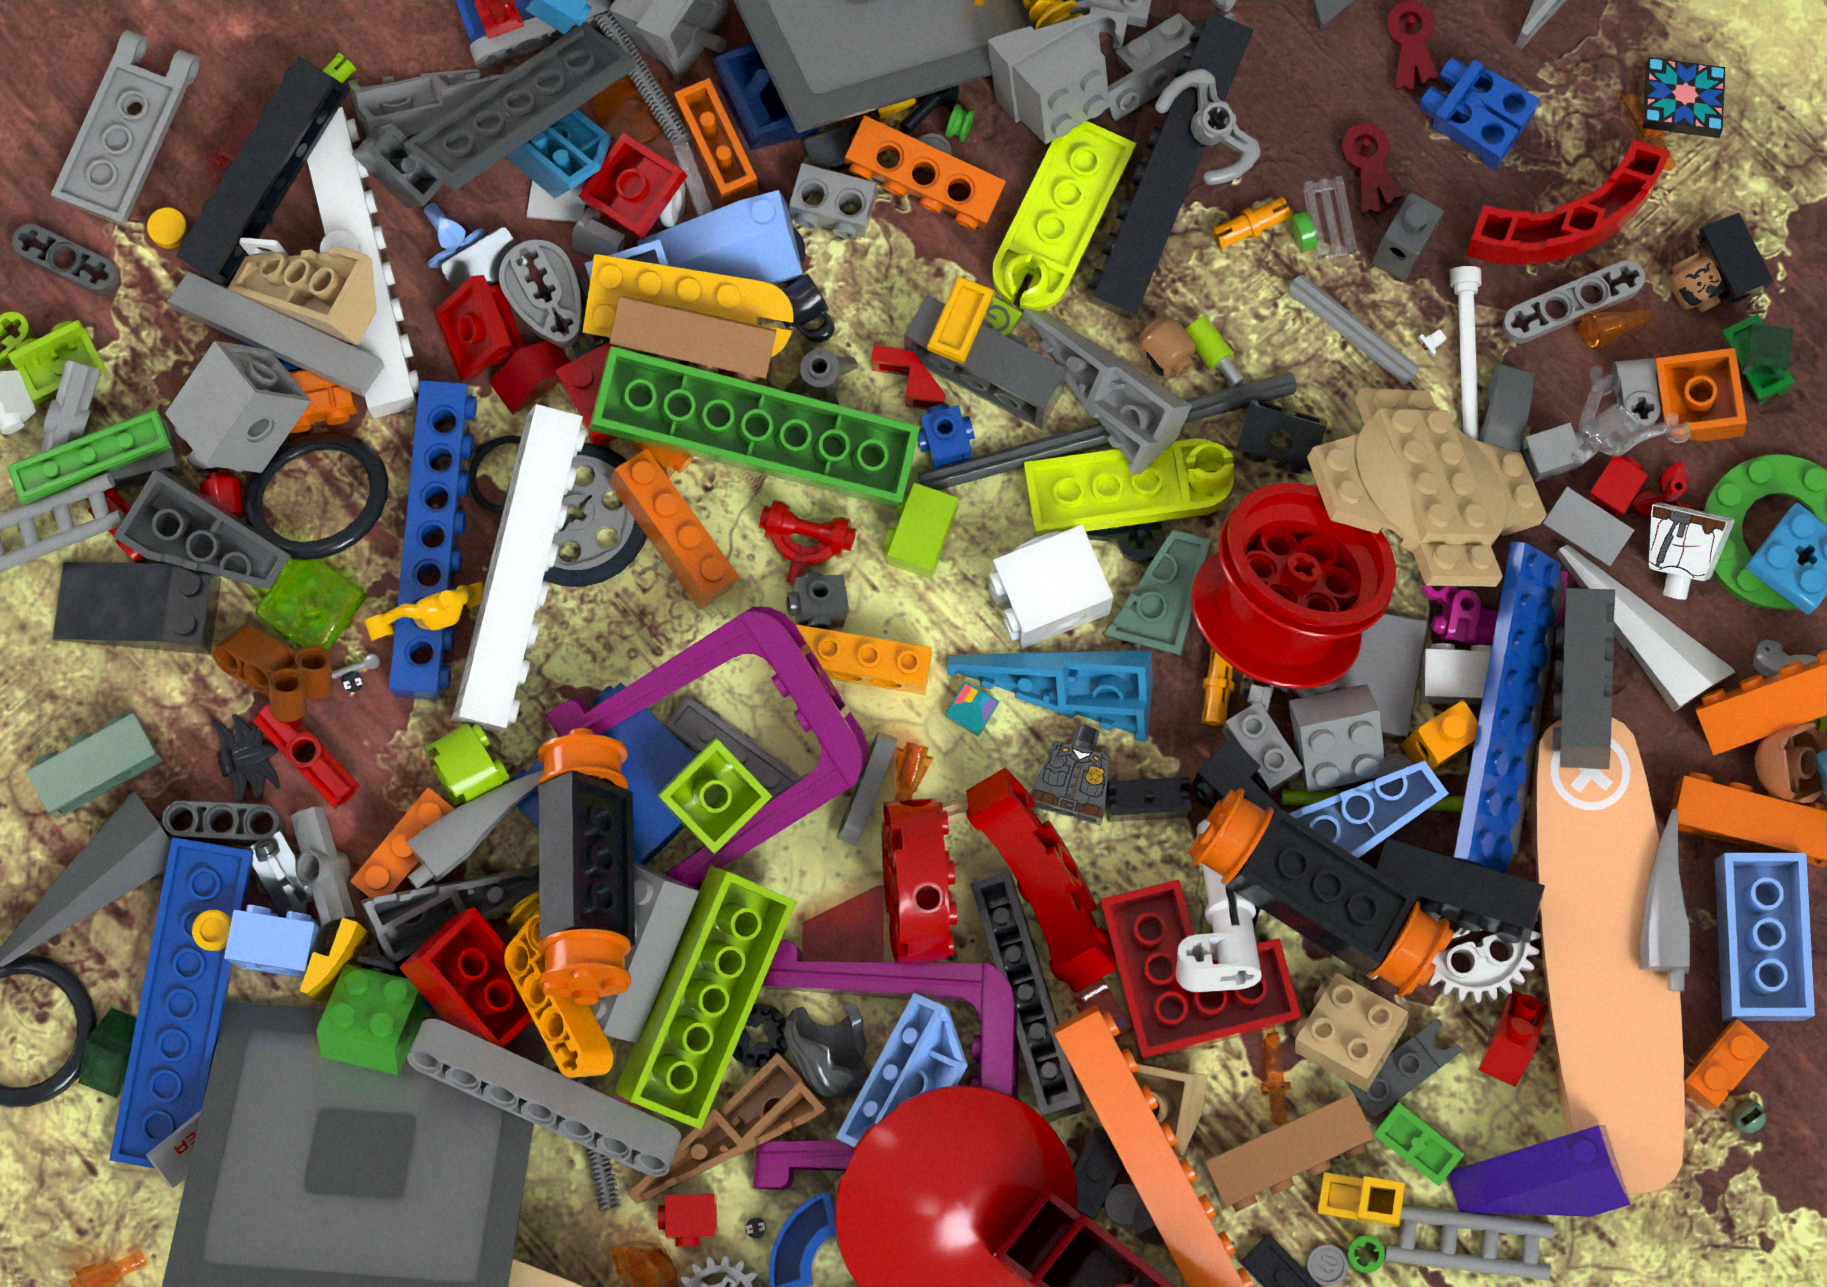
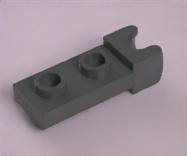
M1438 1018L1388 1056L1367 1092L1353 1084L1348 1086L1373 1119L1463 1051L1458 1044H1454L1446 1050L1438 1049L1434 1045L1433 1037L1442 1028V1022Z

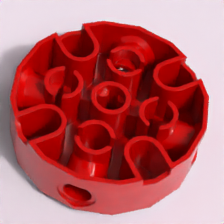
M935 798L886 801L883 803L884 822H882L881 830L882 868L886 913L890 915L889 939L894 962L899 964L947 960V956L954 955L953 932L950 931V925H957L956 901L952 900L951 891L948 889V885L955 884L956 876L954 860H950L949 851H945L944 835L949 834L947 810H943L942 802H937Z

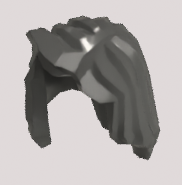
M852 1002L845 1003L849 1016L844 1018L837 1026L826 1027L812 1021L804 1006L792 1010L789 1016L786 1017L784 1028L786 1043L806 1082L815 1093L822 1097L844 1098L848 1095H853L863 1088L871 1073L863 1061L867 1046L863 1032L864 1020L861 1017L859 1008Z

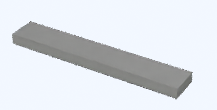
M191 272L186 274L167 300L170 308L251 346L271 350L276 357L364 397L385 367L382 359Z

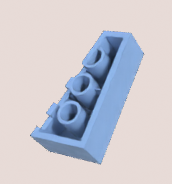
M1424 760L1289 814L1359 858L1449 793Z

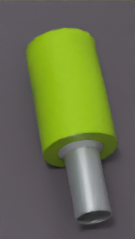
M1206 316L1197 319L1185 329L1196 342V352L1211 371L1219 368L1233 387L1239 385L1244 380L1229 360L1234 352Z

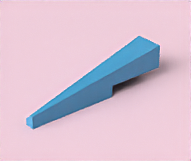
M1151 650L950 655L946 663L947 675L954 677L959 673L981 681L980 686L992 689L996 686L1014 692L1015 698L1072 718L1077 714L1100 722L1099 727L1109 731L1115 727L1134 734L1135 740H1147L1153 690Z

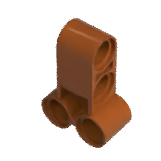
M247 624L241 625L213 648V658L219 668L226 674L270 698L271 714L279 721L293 722L299 720L306 714V699H322L332 692V657L325 648L310 646L298 652Z

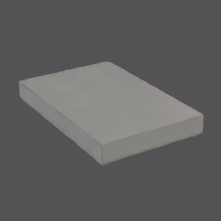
M1383 614L1376 624L1362 632V643L1358 657L1352 667L1339 678V680L1344 682L1345 689L1368 684L1380 710L1382 735L1405 740L1408 736L1428 622Z

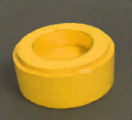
M174 208L158 209L150 216L147 223V231L153 242L165 249L181 245L183 237L189 231L184 216Z
M208 910L201 913L195 919L192 926V935L197 945L208 951L225 949L232 918L227 913L219 910Z

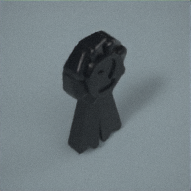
M1158 522L1086 531L1089 540L1116 542L1124 559L1139 564L1153 560L1166 539Z

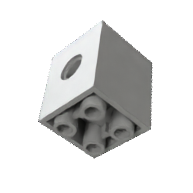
M214 341L165 414L175 426V432L187 441L195 452V458L202 465L208 468L220 467L233 469L238 472L262 473L305 412L311 400L271 350Z

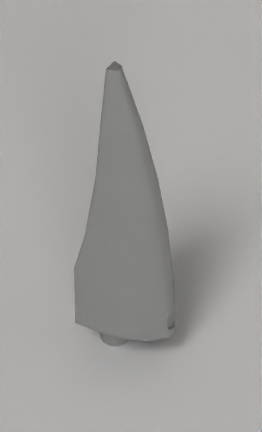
M544 770L518 778L480 795L444 815L420 831L415 837L409 839L406 844L422 864L407 876L415 888L419 889L431 878L437 883L465 861L502 818L538 788V781L544 776Z
M1672 809L1651 870L1644 903L1639 950V970L1668 973V991L1672 992L1685 991V974H1689L1690 926L1678 866V809Z

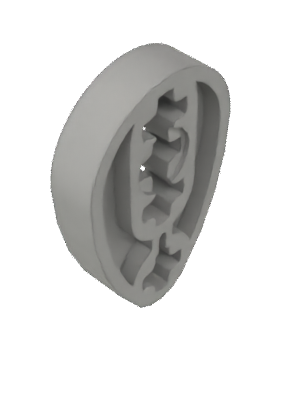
M528 240L513 247L502 260L499 269V283L506 300L521 321L539 337L558 347L572 346L581 336L583 303L579 282L569 257L559 246L545 240ZM529 254L531 258L538 256L534 260V264L540 274L547 273L543 276V282L548 291H553L551 293L553 300L546 303L543 298L536 300L540 296V292L534 281L527 283L531 279V274L526 265H521L523 263V255ZM554 312L558 314L560 320H563L565 324L573 323L568 327L570 332L568 335L563 336L560 331L553 333L557 330V320Z

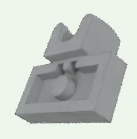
M1083 0L1077 2V7L1071 13H1082L1083 15L1094 13L1098 18L1099 34H1110L1113 38V49L1117 51L1123 47L1127 24L1146 28L1152 0Z

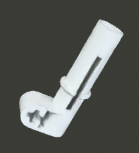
M1207 819L1198 824L1196 829L1197 836L1199 833L1203 834L1211 824L1206 821ZM1202 864L1209 904L1205 909L1206 921L1212 926L1213 933L1188 936L1181 941L1178 946L1176 979L1184 989L1192 992L1239 990L1254 986L1262 977L1252 922L1256 914L1255 905L1227 887L1233 920L1231 925L1228 896L1225 885L1221 883L1222 876ZM1212 960H1218V964H1213Z

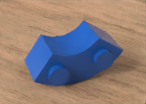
M829 1191L806 1201L786 1220L771 1252L769 1263L770 1287H810L814 1285L813 1266L817 1253L828 1240L836 1237L834 1206Z

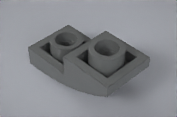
M1496 363L1485 397V401L1490 402L1478 439L1479 441L1516 452L1520 451L1530 412L1534 373Z

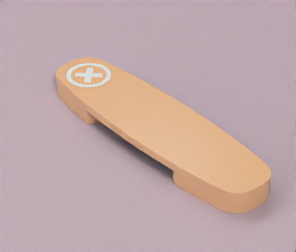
M1612 717L1609 769L1560 767V751H1552L1553 727H1561V719H1559L1540 736L1536 744L1530 787L1531 849L1536 857L1537 883L1545 885L1543 900L1539 910V922L1549 1014L1558 1062L1555 1068V1079L1567 1135L1598 1125H1605L1628 1196L1642 1195L1663 1189L1677 1176L1683 1161L1685 1129L1684 1054L1680 992L1668 991V973L1639 970L1640 935L1644 903L1651 870L1660 843L1647 778L1634 735L1626 725Z

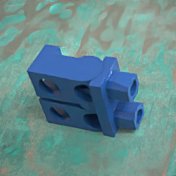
M1451 57L1442 69L1439 79L1451 86L1453 90L1447 96L1431 86L1422 97L1419 108L1434 119L1433 129L1441 134L1443 132L1451 140L1464 145L1483 158V164L1496 171L1514 145L1515 140L1519 138L1536 114L1540 99L1495 72L1483 68L1484 65L1476 60H1473L1470 66Z

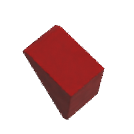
M548 341L518 349L492 379L490 385L511 414L514 415L559 384L556 369L571 361L560 347Z

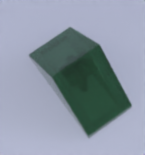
M112 1007L85 1042L78 1083L118 1098L125 1081L137 1017Z

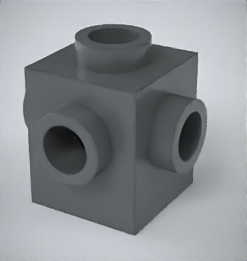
M813 572L796 578L792 592H788L786 597L787 613L789 616H794L796 625L826 630L843 628L849 612L844 575L824 576L822 573Z

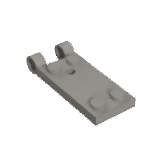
M125 30L119 39L115 54L51 193V197L58 202L124 227L188 85H191L195 80L200 67L199 56L181 49L175 53L166 77L135 66L142 61L145 55L148 39L146 36L131 30ZM140 103L142 105L140 113L132 115L128 112L131 104Z

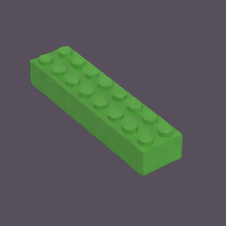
M611 346L607 352L588 430L895 508L903 501L920 426Z

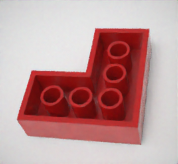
M1179 879L1100 899L1098 908L1113 950L1117 967L1115 971L1139 1062L1292 1024L1301 1018L1280 938L1256 944L1262 977L1254 986L1239 990L1192 992L1184 989L1176 979L1178 946L1183 939L1194 935ZM1212 960L1213 964H1218V960Z

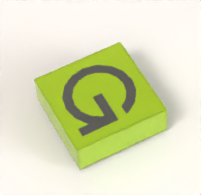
M993 297L984 319L993 325V330L1006 336L1008 333L1012 334L1022 317V312Z

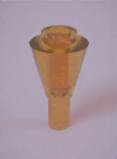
M1645 307L1628 313H1585L1582 322L1579 324V334L1584 344L1597 351L1629 331L1630 328L1651 322V312Z
M905 742L904 749L896 747V788L898 789L894 801L912 799L913 792H916L934 757L927 755L929 747Z
M139 1250L118 1261L112 1260L75 1268L73 1270L76 1277L70 1279L69 1282L72 1287H114L124 1279L123 1276L147 1265L142 1251Z

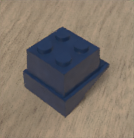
M754 43L714 58L713 62L722 78L719 82V87L750 150L815 135L822 126L797 133Z

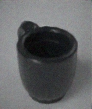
M806 274L782 289L791 302L794 317L793 323L783 321L785 327H796L807 340L821 343L828 341L834 334L835 324L827 313L829 311L828 305L810 275ZM819 316L823 317L824 322L819 328L806 329L802 326Z

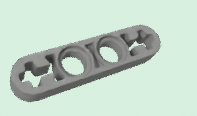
M588 0L586 4L592 8L584 22L593 29L599 27L597 25L598 21H595V18L598 15L609 12V8L612 5L611 0ZM534 17L523 21L524 26L491 39H488L486 35L475 40L470 45L469 50L478 68H489L549 46L566 34ZM574 24L567 33H569L578 26Z
M1620 261L1520 303L1509 309L1502 321L1503 334L1513 343H1527L1633 298L1645 283L1644 269L1635 261ZM1621 272H1624L1626 276H1634L1635 279L1630 288L1626 283L1619 284L1613 288L1611 293L1614 296H1611L1609 285L1619 279ZM1587 285L1597 287L1602 295L1601 301L1595 304L1585 302L1581 297V288ZM1551 300L1562 302L1566 307V315L1559 319L1550 317L1545 309L1546 303ZM1533 308L1537 309L1538 319L1528 324L1525 329L1526 332L1523 333L1521 328L1513 329L1512 325L1516 319L1515 316H1518L1521 321L1532 318L1536 311Z

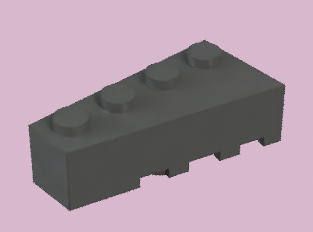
M1566 588L1565 627L1557 626L1556 650H1564V659H1555V683L1563 684L1562 693H1554L1553 717L1562 718L1561 727H1553L1552 751H1560V767L1609 769L1615 589Z

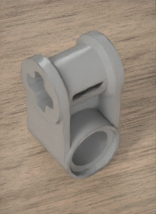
M1655 359L1614 361L1612 365V381L1614 393L1617 397L1621 428L1632 437L1646 436L1652 431L1661 412ZM1634 410H1640L1641 416H1647L1646 419H1640L1639 413H1633Z

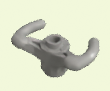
M1197 69L1186 72L1174 79L1161 93L1155 108L1159 113H1165L1184 90L1189 87L1197 89L1198 111L1192 117L1190 127L1194 138L1201 144L1212 146L1222 143L1240 152L1238 161L1223 169L1207 171L1203 177L1207 185L1227 183L1239 178L1254 165L1261 154L1260 146L1256 139L1238 128L1236 114L1232 112L1228 103L1221 101L1217 97L1215 77L1206 69ZM1208 120H1211L1215 123L1214 128H1212L1208 124Z

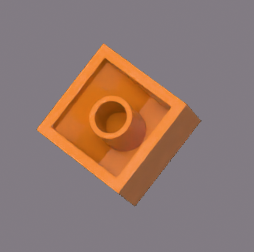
M1735 348L1655 358L1666 436L1697 441L1744 436L1747 420Z

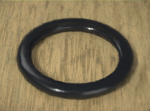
M326 431L309 433L293 438L279 447L262 473L253 472L244 495L243 513L245 521L290 553V559L302 561L315 560L341 553L357 544L372 530L381 517L388 498L389 479L386 467L372 447L364 441L345 433ZM323 450L342 451L358 460L368 475L370 484L369 496L361 513L346 528L332 536L306 542L286 539L271 529L264 517L262 508L263 495L273 476L283 466L299 456Z
M23 954L5 966H0V979L11 975L30 974L43 977L57 985L66 994L73 1006L77 1020V1036L73 1050L66 1063L53 1076L41 1083L28 1087L0 1085V1106L9 1108L31 1107L50 1101L66 1091L83 1073L91 1059L97 1038V1016L92 998L82 981L62 964L50 958L33 954Z

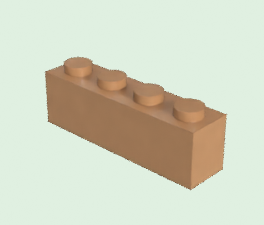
M621 295L618 299L609 344L617 345V348L641 354V351L657 354L656 358L680 364V360L696 363L695 368L717 374L719 368L734 371V378L757 384L758 377L765 379L767 377L777 330Z
M1354 1093L1207 1160L1202 1166L1222 1209L1232 1205L1234 1211L1238 1212L1257 1203L1255 1194L1269 1188L1272 1195L1294 1186L1292 1177L1304 1171L1311 1178L1332 1168L1328 1161L1343 1154L1347 1161L1369 1151L1365 1143L1373 1140L1375 1137Z

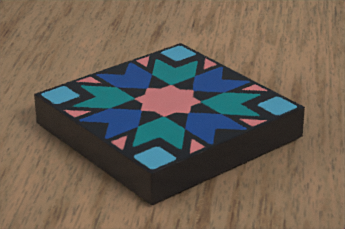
M1649 57L1645 73L1642 128L1720 138L1723 131L1726 67Z

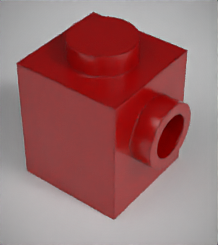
M715 1194L666 1195L665 1205H658L657 1209L658 1230H665V1237L667 1239H675V1247L700 1246V1238H717V1196Z

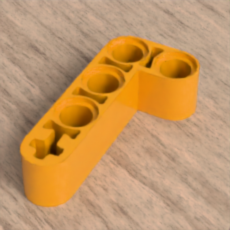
M535 915L508 944L504 955L506 969L562 1074L568 1078L605 1075L612 1067L613 1052L589 1005L576 1004L574 998L545 995L539 986V977L545 972V958L539 953V943L541 941L539 940V915Z

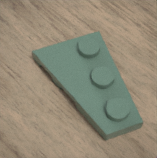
M1172 530L1146 569V573L1123 604V608L1104 633V636L1182 656L1193 615L1191 606L1193 581L1202 564L1208 559L1212 540Z

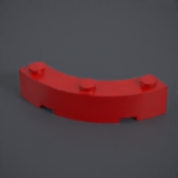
M1633 140L1620 165L1599 189L1592 194H1587L1573 202L1559 206L1557 210L1531 214L1532 211H1513L1483 205L1466 256L1500 264L1530 265L1566 259L1601 244L1621 230L1643 207L1658 182L1670 152Z
M1006 767L966 790L968 809H966L967 818L975 829H981L989 838L1017 878V888L1024 900L1030 902L1044 934L1051 957L1049 966L1054 976L1059 981L1064 980L1078 992L1117 970L1107 931L1102 926L1097 928L1091 913L1097 909V905L1087 883L1052 823L1048 820L1042 824L1031 809V807L1035 806V803L1028 791Z

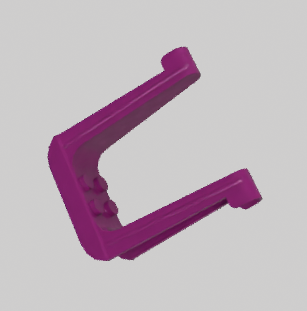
M751 607L591 710L582 698L573 697L545 715L558 737L567 736L571 730L577 728L590 729L594 732V735H599L739 655L755 654L765 659L773 667L776 674L771 677L772 681L784 698L790 695L796 703L798 709L794 711V715L806 732L812 729L817 736L821 746L820 760L815 768L773 796L715 854L710 852L705 846H702L664 873L698 891L702 885L701 880L705 878L710 865L721 869L853 787L857 779L861 777L868 761V743L857 720L796 625L784 613L771 607Z
M780 941L761 988L910 1000L913 993H916L934 1002L971 1006L979 1013L981 1023V1035H973L972 1044L973 1060H976V1064H980L979 1076H972L971 1086L992 1088L1018 1100L1019 1040L1014 1027L1015 1003L1012 987L1004 974L989 963L803 962L802 951L793 942ZM839 1140L765 1142L754 1148L752 1188L770 1190L789 1189L794 1182V1170L846 1171L854 1154V1148Z

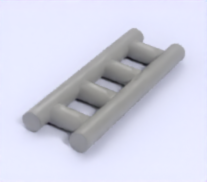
M107 472L0 514V531L19 524L25 544L21 548L5 553L0 537V572L119 527L125 518V514L122 510L110 513L104 495L105 490L115 487V481L111 473ZM88 497L95 519L75 526L69 504ZM54 511L60 533L40 540L34 518Z
M1403 1205L1398 1246L1385 1245L1384 1261L1549 1281L1551 1265L1538 1263L1540 1238L1553 1239L1554 1223ZM1417 1223L1442 1226L1439 1251L1415 1248ZM1458 1228L1482 1231L1480 1256L1456 1253ZM1499 1233L1523 1236L1521 1261L1497 1258Z

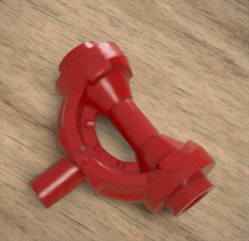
M773 500L771 507L764 505L759 521V528L765 530L764 538L771 539L777 552L784 559L791 560L786 582L795 584L797 577L804 575L807 564L812 566L820 565L830 560L833 556L842 557L844 550L851 552L857 530L850 527L851 519L842 516L835 517L832 521L821 524L800 519L790 510L789 505L779 500ZM795 533L815 538L820 543L812 547H803L794 542L790 535Z

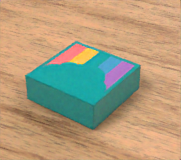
M965 681L946 711L945 718L979 737L999 705V700Z

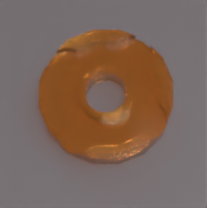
M626 74L596 95L595 115L599 127L610 135L612 141H615L617 136L620 137L622 133H625L644 145L653 142L664 133V130H662L663 127L660 126V123L657 122L658 119H655L656 115H653V111H650L651 107L647 106L648 103H645V99L640 95L641 92L635 87L634 80H631V76ZM654 78L671 104L666 86L657 78ZM632 99L641 101L644 104L642 112L635 116H629L622 111L624 104Z

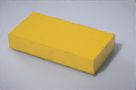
M958 276L927 345V350L964 365L994 297L995 290Z

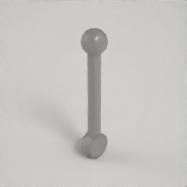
M368 654L363 661L332 671L333 679L364 668L376 669L380 665V659L376 654Z

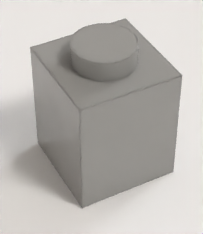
M1571 423L1525 437L1520 448L1534 483L1578 469L1584 460L1583 455L1586 454L1583 438L1579 432L1574 433Z

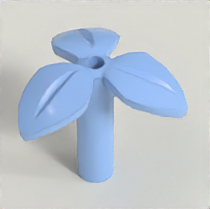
M430 203L424 208L425 215L437 230L441 247L446 248L445 251L436 254L429 260L427 264L430 268H439L442 262L486 235V230L480 228L465 238L463 227L457 222L446 218L436 203Z

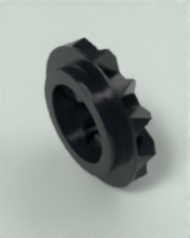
M760 1002L754 1003L745 1025L757 1029L767 1020V1028L764 1033L773 1044L771 1046L768 1043L764 1044L758 1041L755 1046L752 1045L750 1050H747L750 1045L751 1036L744 1028L732 1055L739 1063L751 1068H762L777 1053L783 1055L788 1049L784 1036L786 1018L776 1007Z

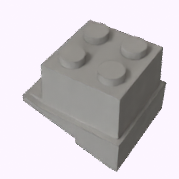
M615 0L609 8V11L641 52L663 62L671 71L674 80L679 83L704 47L721 53L727 45L725 38L714 34L730 11L727 0Z
M1094 13L1036 30L1029 26L995 36L988 40L995 100L1015 123L1021 120L1045 144L1058 137L1067 135L1073 128L1090 118L1099 116L1110 107L1105 56L1100 50L1098 18Z

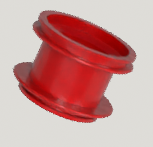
M1301 483L1272 484L1251 492L1225 519L1219 535V552L1202 564L1194 578L1191 589V606L1197 626L1206 641L1218 655L1236 670L1255 680L1290 689L1320 687L1339 679L1352 667L1360 652L1362 632L1376 624L1385 613L1396 581L1395 559L1392 549L1381 530L1377 534L1331 521L1318 487Z

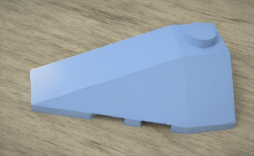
M779 190L737 201L637 241L638 246L659 239L663 241L670 266L760 280L772 284L804 276L788 204Z

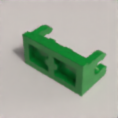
M1758 313L1722 330L1725 342L1730 348L1736 349L1737 362L1759 405L1765 403L1773 395L1778 394V396H1781L1790 391L1795 381Z

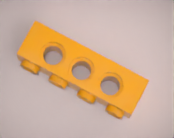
M796 625L830 680L926 695L932 660V647ZM768 663L769 669L774 670L773 667Z

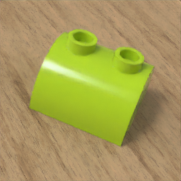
M714 738L656 795L667 810L713 854L773 797L717 738Z

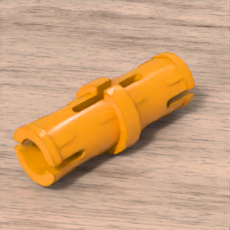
M1281 196L1254 210L1251 208L1244 209L1240 216L1218 226L1211 227L1213 239L1218 238L1219 240L1216 242L1217 247L1223 250L1225 247L1249 236L1253 239L1261 236V231L1283 221L1290 220L1291 211L1289 206L1286 208L1283 206L1287 204L1286 200Z
M1212 647L1207 678L1203 679L1202 687L1205 689V700L1201 723L1222 727L1227 718L1228 700L1230 693L1234 691L1235 683L1232 681L1233 667L1218 655Z

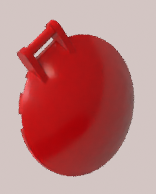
M969 1085L946 1086L914 1095L895 1106L896 1109L884 1117L877 1125L873 1123L854 1147V1154L845 1174H841L834 1209L838 1247L846 1268L858 1287H1025L1022 1282L992 1257L1045 1189L1057 1195L1077 1211V1187L1071 1160L1064 1144L1049 1123L1021 1100L1000 1093L992 1088Z

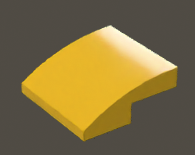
M342 918L329 957L316 952L312 953L299 991L318 1002H322L333 992L344 965L354 966L356 964L357 957L361 955L370 932L358 922Z

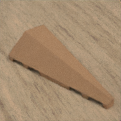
M777 1053L720 1109L714 1108L707 1115L701 1130L694 1128L679 1143L668 1174L661 1177L646 1175L627 1194L635 1204H640L828 1111V1108L821 1097L810 1088L802 1073L790 1059L783 1054Z

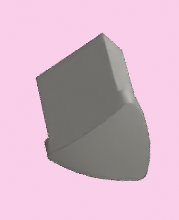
M588 207L574 226L572 249L594 258V254L608 256L623 251L625 235L599 223L600 214Z

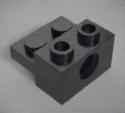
M1233 738L1197 772L1192 784L1196 789L1193 793L1194 796L1208 810H1211L1219 800L1223 801L1231 789L1236 791L1239 788L1245 790L1243 797L1263 810L1270 806L1275 811L1279 807L1253 781L1256 777L1255 774L1261 766Z

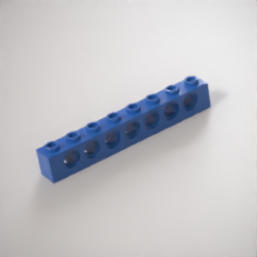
M420 381L397 607L405 603L416 604L419 600L438 592L456 590L453 587L454 573H460L462 568V549H457L458 534H464L466 528V511H461L462 496H468L470 474L464 472L465 459L472 458L474 444L473 434H468L469 420H475L477 414V397L472 396L466 383ZM451 418L456 421L455 427L451 431L446 433L437 431V425L443 419ZM448 456L452 458V463L446 470L437 471L433 469V464L439 457ZM444 494L448 496V502L443 508L432 509L429 507V502L435 495ZM440 532L445 535L444 541L440 546L435 548L425 546V541L430 534ZM432 570L441 573L439 582L434 586L428 587L421 584L425 573ZM402 617L396 620L389 690L394 697L442 700L443 689H449L451 683V666L446 665L447 650H453L454 626L432 631L419 628L412 618ZM421 648L433 649V657L426 664L414 663V655Z

